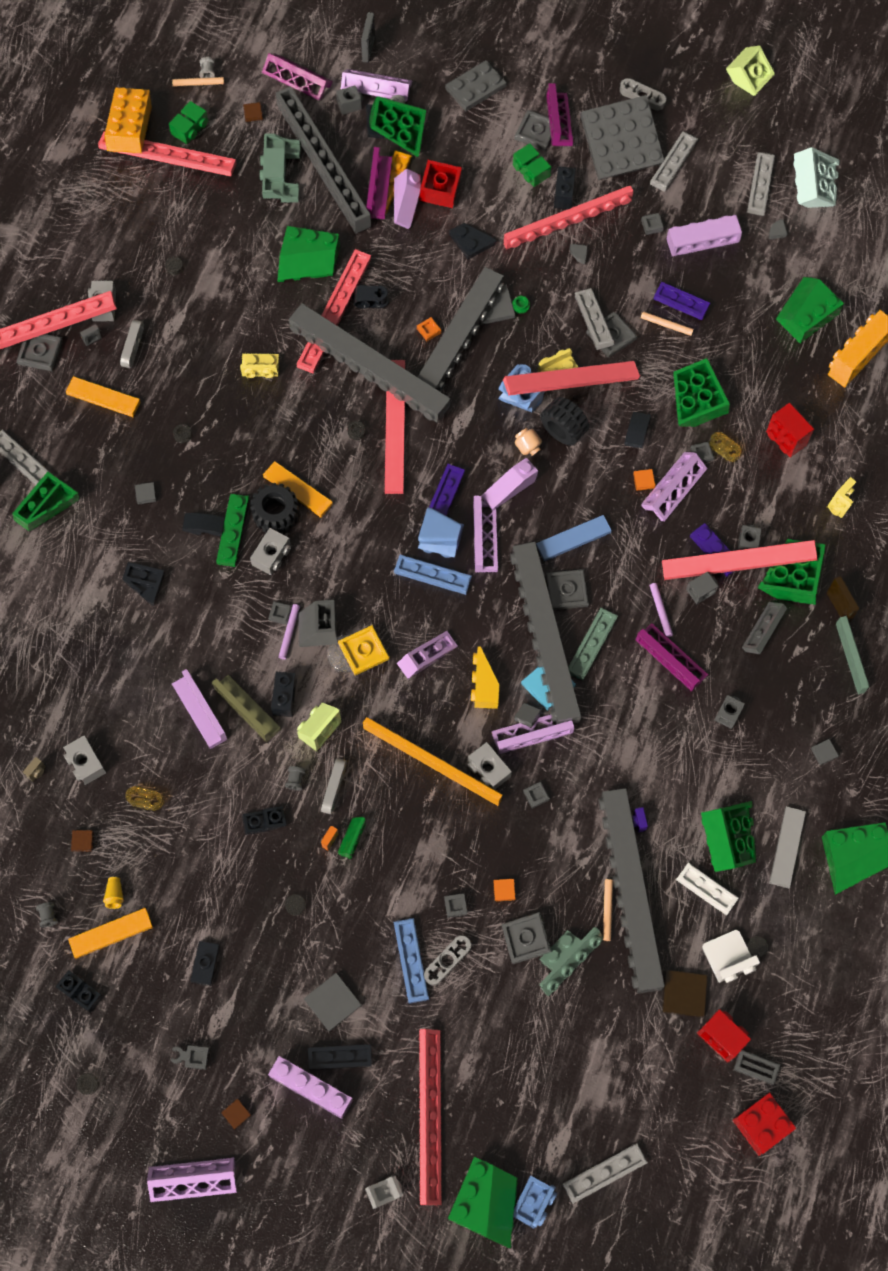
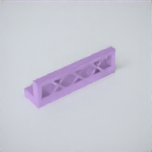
M346 69L342 74L341 89L356 85L358 92L361 91L363 94L385 98L402 95L405 101H408L412 80Z
M684 452L641 504L645 510L654 511L661 521H665L707 470L696 453ZM696 463L700 469L696 474H693V466ZM688 476L687 485L682 487V479ZM677 489V497L671 500L672 491ZM666 503V510L662 513L659 507Z
M474 496L475 572H498L496 509L492 510V513L486 517L482 513V507H489L485 501H481V496ZM486 522L493 527L488 534L482 530V526ZM487 539L493 543V547L489 551L483 547V543ZM488 556L494 561V566L483 567V560Z
M186 669L182 671L183 678L172 683L207 745L212 749L226 741L227 737Z
M547 715L538 718L532 728L519 723L492 731V736L498 754L572 734L574 725L572 720L553 725L551 716ZM539 723L548 726L547 728L534 730L535 726ZM521 728L530 731L519 736L515 735L518 729ZM505 733L511 736V738L499 741L497 735Z
M234 1158L149 1167L147 1184L150 1202L236 1193ZM230 1179L231 1185L222 1186L218 1182ZM199 1182H206L209 1184L207 1188L203 1189L199 1188L196 1185ZM184 1184L188 1188L185 1191H179L175 1187ZM154 1187H163L166 1191L155 1194Z

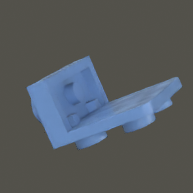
M530 1176L514 1208L513 1217L532 1228H536L537 1225L542 1226L547 1216L544 1210L547 1205H552L557 1195L554 1192L555 1186H549Z

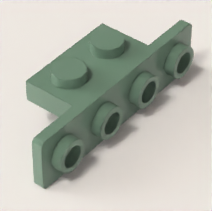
M594 927L582 940L567 930L551 947L552 952L540 958L541 962L551 970L548 976L539 984L547 996L556 991L559 985L573 973L575 968L585 961L587 956L600 945L603 936L597 927Z

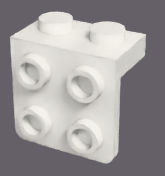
M738 930L704 943L702 946L719 983L722 981L729 983L737 979V975L743 972L745 975L756 971L755 967L760 963L757 956H751Z

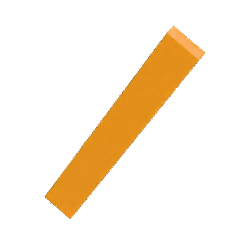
M367 717L364 720L363 728L493 804L497 806L502 800L501 793Z

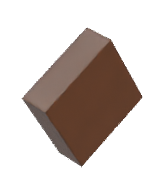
M260 102L243 104L246 122L263 120Z
M72 830L71 851L92 852L94 832L92 830Z
M239 1099L235 1100L221 1112L234 1130L251 1117Z

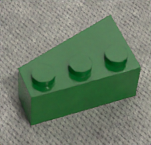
M47 472L12 513L14 521L30 532L79 501L78 492Z

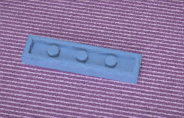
M604 515L540 541L536 543V547L543 561H547L608 535L612 530Z
M404 555L399 556L394 570V574L465 595L472 578L471 575Z
M414 918L394 922L408 1003L429 1000Z

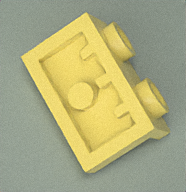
M569 348L567 350H560L550 358L542 359L538 365V372L579 367L572 358V351Z
M279 354L242 355V376L248 378L255 376L265 378L278 377Z
M851 477L836 492L827 506L834 515L840 518L845 515L853 503L849 496L854 492L852 487L856 481Z

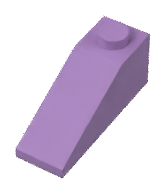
M409 169L404 170L394 178V223L407 229L411 227L421 187V175Z
M525 458L507 471L481 498L494 510L533 484L538 470Z
M445 631L407 653L397 664L407 679L454 650L457 644L450 634Z

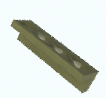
M229 675L220 682L217 679L212 682L217 693L266 743L281 730L280 726Z

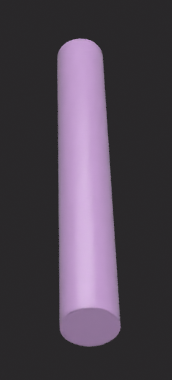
M652 583L649 586L665 636L671 637L673 633L657 583Z
M297 604L292 605L279 653L280 659L285 660L287 657L300 606Z

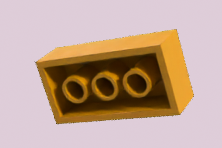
M115 87L104 135L107 151L142 154L152 107L150 90Z
M881 310L876 315L872 314L867 319V324L864 327L860 326L856 331V336L854 338L850 337L844 344L845 348L843 350L839 349L833 356L834 360L829 365L831 369L828 376L844 388L888 342V315Z

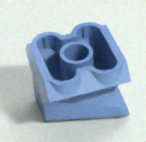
M518 364L508 376L533 372H531L529 366ZM502 381L499 390L503 393L498 399L529 412H534L543 401L545 391L509 396Z
M428 507L418 538L420 542L418 548L426 553H439L445 558L455 557L464 524L458 523L439 511Z

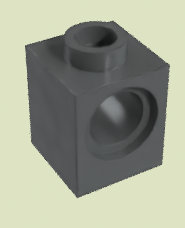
M356 85L336 91L337 103L342 115L361 110L363 96L361 91L358 92Z
M743 525L739 534L737 550L759 548L761 528H757L754 525ZM745 537H750L753 541H748Z
M706 572L690 581L686 590L694 602L699 604L716 593L718 583L715 577L710 576Z
M727 695L715 721L732 729L745 703L741 702L736 696ZM731 707L735 713H728L726 708Z

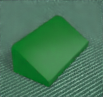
M364 817L352 818L338 850L339 855L349 859L353 857L366 826Z

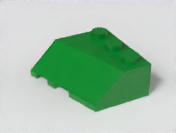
M377 96L371 109L369 120L371 129L415 156H419L426 110Z
M287 226L279 258L277 281L284 282L286 279L300 280L303 277L319 278L333 276L340 249L339 234Z
M803 277L776 320L801 344L837 317L844 303L820 279Z
M707 358L673 372L678 426L695 427L729 413L730 404Z
M787 539L786 542H785V544L798 543V542H806V541H798V540ZM815 543L816 561L770 567L758 588L776 599L816 605L825 558V544Z
M752 801L701 812L702 824L707 837L706 842L709 846L711 863L715 872L735 869L756 862L755 839L751 835L750 829L754 825L753 818H750L749 808H753Z
M886 823L826 831L822 836L835 895L888 868V831Z
M474 1157L448 1219L511 1249L518 1178Z

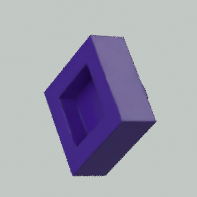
M643 807L635 809L632 816L633 827L637 828L638 833L645 832L648 827Z

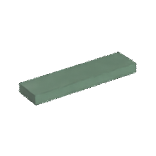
M600 608L568 667L570 675L582 681L585 679L616 622L617 615Z
M847 616L840 617L836 627L858 695L864 694L869 688L868 680Z

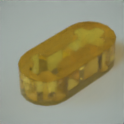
M721 432L712 434L709 442L710 447L730 462L737 461L741 455V447ZM720 439L721 443L719 442L718 444H716L715 440ZM733 450L736 451L735 454H734V453H733L732 455L729 454L730 451H731V452H732Z
M137 786L130 787L125 794L126 800L130 805L148 810H159L164 801L159 792ZM135 792H137L138 795L143 798H135V800L133 801L130 795H134ZM156 796L159 802H155L154 805L149 800H146L147 798L153 799Z

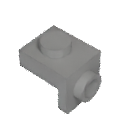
M395 1175L365 1188L373 1209L403 1196L402 1185Z

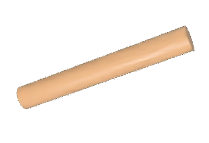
M224 77L173 79V86L224 84Z
M643 312L641 315V319L690 336L694 330Z
M610 879L605 880L603 941H611L613 880Z

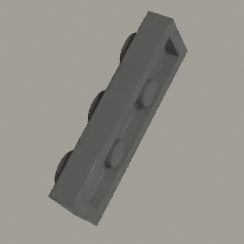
M773 602L767 604L742 646L745 652L756 654L762 652L787 609L784 604Z

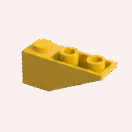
M478 646L477 653H473V664H476L477 668L476 671H472V683H476V687L471 690V701H475L474 708L498 709L499 683L482 648Z

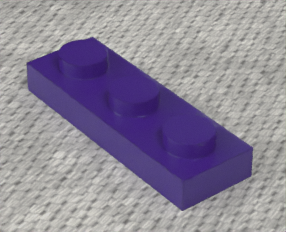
M661 282L654 295V300L700 320L704 318L710 306L709 302Z
M447 464L429 506L430 508L447 516L465 474L464 469Z
M705 523L690 534V538L706 555L730 552ZM734 571L724 572L723 574L728 577Z

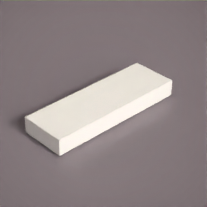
M690 863L685 866L676 879L725 915L729 913L738 900L737 896Z

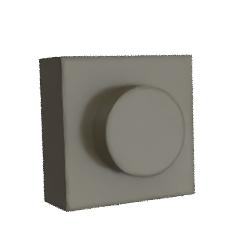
M35 757L23 773L33 782L42 776L46 766Z

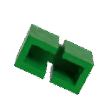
M191 101L181 110V114L185 115V117L177 114L169 123L171 135L185 144L193 140L197 135V131L199 132L202 128H205L208 123L206 110Z
M529 143L513 154V166L523 174L526 182H530L535 187L550 177L551 166L542 156L535 159L539 156V153Z

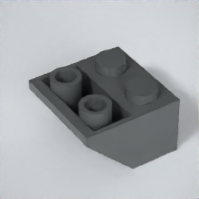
M334 600L315 601L299 613V647L338 644L337 611Z

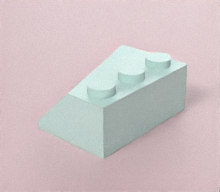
M812 147L795 153V182L799 204L807 208L835 206L837 187L834 182L838 178L836 166L839 165V159Z

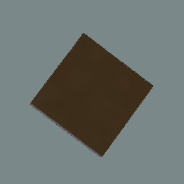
M840 576L834 579L827 591V595L839 616H847L849 623H851L859 610V606Z
M666 970L662 1012L703 1018L705 1014L707 975Z

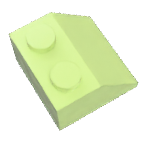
M760 46L746 47L726 68L733 83L752 95H756L775 74Z
M321 703L319 707H314L310 713V718L307 721L304 720L297 729L298 737L315 751H318L340 725V710L325 703Z

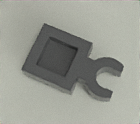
M188 1045L187 1051H183L180 1047H173L172 1050L179 1052L180 1057L178 1059H171L172 1063L179 1064L185 1061V1068L206 1070L209 1048Z

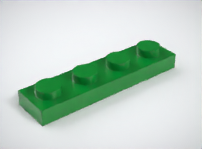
M230 494L216 560L217 565L236 567L249 496Z

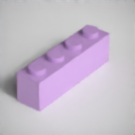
M736 215L714 220L708 219L700 223H690L681 227L675 226L668 229L666 239L672 256L738 243L742 231Z
M280 1056L268 1074L270 1078L341 1119L344 1118L353 1101L348 1095Z

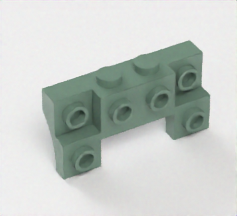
M264 134V155L260 156V163L263 166V170H260V181H263V198H281V202H299V184L286 183L285 173L286 159H300V140H290L276 134Z

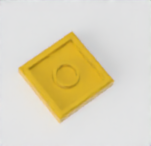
M373 625L338 641L355 676L389 660V656Z

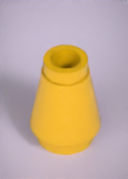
M118 877L108 878L103 900L107 908H120L124 902L121 882Z

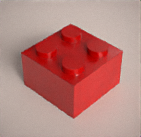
M428 160L420 187L419 201L453 208L461 180L462 167Z
M788 403L772 415L766 432L769 438L779 445L781 451L791 458L807 446L814 428Z
M719 1009L697 1034L728 1063L736 1057L751 1039L748 1037L749 1033L742 1026L738 1027L732 1022L733 1018L726 1011L722 1012Z
M770 1093L764 1095L733 1119L735 1125L758 1156L767 1152L796 1129Z

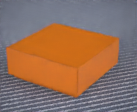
M432 317L417 325V330L426 342L441 334L440 327Z
M652 469L634 471L636 491L655 488Z
M330 826L321 840L324 849L329 850L339 834L337 828Z
M514 879L493 881L495 901L515 900Z

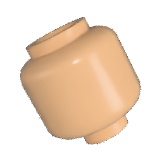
M525 428L515 436L517 438L515 445L523 455L531 454L533 456L541 450L539 446L542 444V440L534 429L528 430V428Z

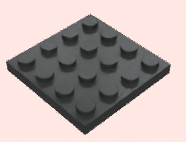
M646 95L580 113L598 181L661 165L664 162Z

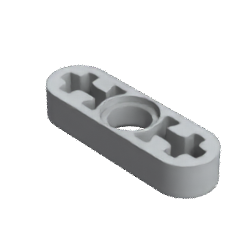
M632 79L622 80L620 85V93L633 99L641 97L638 93L645 92L650 108L654 110L664 108L666 102L664 94Z
M133 320L121 355V367L132 368L143 334V321Z
M336 758L321 812L332 814L347 760Z
M456 937L428 966L424 972L427 984L431 986L438 985L469 953L471 943L467 937ZM458 941L460 943L466 942V950L460 949L457 952V955L460 956L459 958L452 951H449L451 948L453 951L458 948ZM445 955H450L453 958L454 962L451 966H444L441 960ZM438 963L440 968L445 970L446 972L443 973L442 970H440L437 974L438 979L435 980L433 978L432 980H430L429 972L431 971L434 973L438 969V967L435 966Z

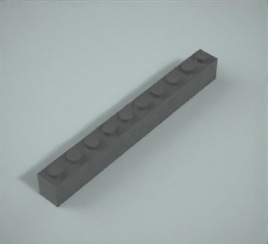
M290 86L276 92L279 110L297 139L300 140V144L355 234L371 227L370 213L292 87Z
M301 304L289 318L292 332L302 335L309 343L316 344L323 352L330 353L340 363L344 362L354 372H359L368 381L378 384L382 390L389 391L397 400H403L413 410L423 413L427 419L438 422L450 407L449 397L304 304Z
M531 542L513 546L510 560L511 564H515L516 570H514L515 580L520 582L521 587L518 588L521 599L524 598L523 611L525 616L528 615L529 617L527 626L529 633H533V649L538 652L536 657L538 668L542 667L543 670L541 681L543 686H547L548 692H545L547 703H551L552 722L555 721L556 725L571 720L573 724L579 723L581 715L536 544Z
M626 788L604 791L598 802L600 810L604 812V817L602 818L603 829H607L608 833L606 846L607 849H611L612 856H609L610 867L615 870L613 884L615 888H618L619 895L616 896L618 908H622L623 913L620 916L622 928L625 927L627 934L624 936L625 947L630 950L628 964L629 968H633L634 976L631 977L634 989L637 988L638 994L659 991L664 988L627 791Z

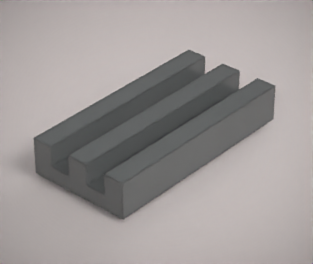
M741 1050L738 1053L733 1070L774 1085L780 1064ZM744 1056L757 1062H760L762 1064L773 1067L774 1071L768 1070L756 1064L745 1061L742 1059V1057ZM740 1064L755 1069L757 1071L763 1072L765 1074H768L772 1077L770 1079L758 1073L740 1067Z

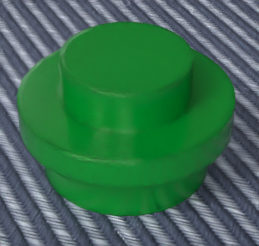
M518 296L513 300L512 306L515 312L525 313L530 308V302L525 296Z

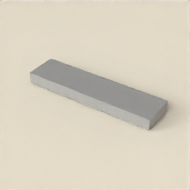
M682 132L651 179L650 185L665 192L694 148L698 138Z
M760 152L757 154L747 213L762 216L765 214L775 155Z
M592 288L575 292V298L596 349L599 350L613 346L614 340Z
M3 429L0 431V454L31 482L37 485L49 471Z
M785 807L769 881L770 884L790 888L806 811Z
M635 1144L562 1185L573 1204L648 1162L639 1145Z

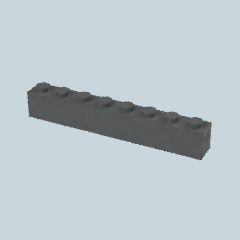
M484 267L418 375L419 379L442 392L445 380L453 374L454 365L460 362L463 355L462 352L464 349L467 350L471 343V337L477 334L480 321H485L488 315L487 309L489 306H494L497 299L495 296L503 291L505 286L503 275Z

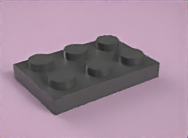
M486 60L446 84V90L465 112L506 87L505 80Z

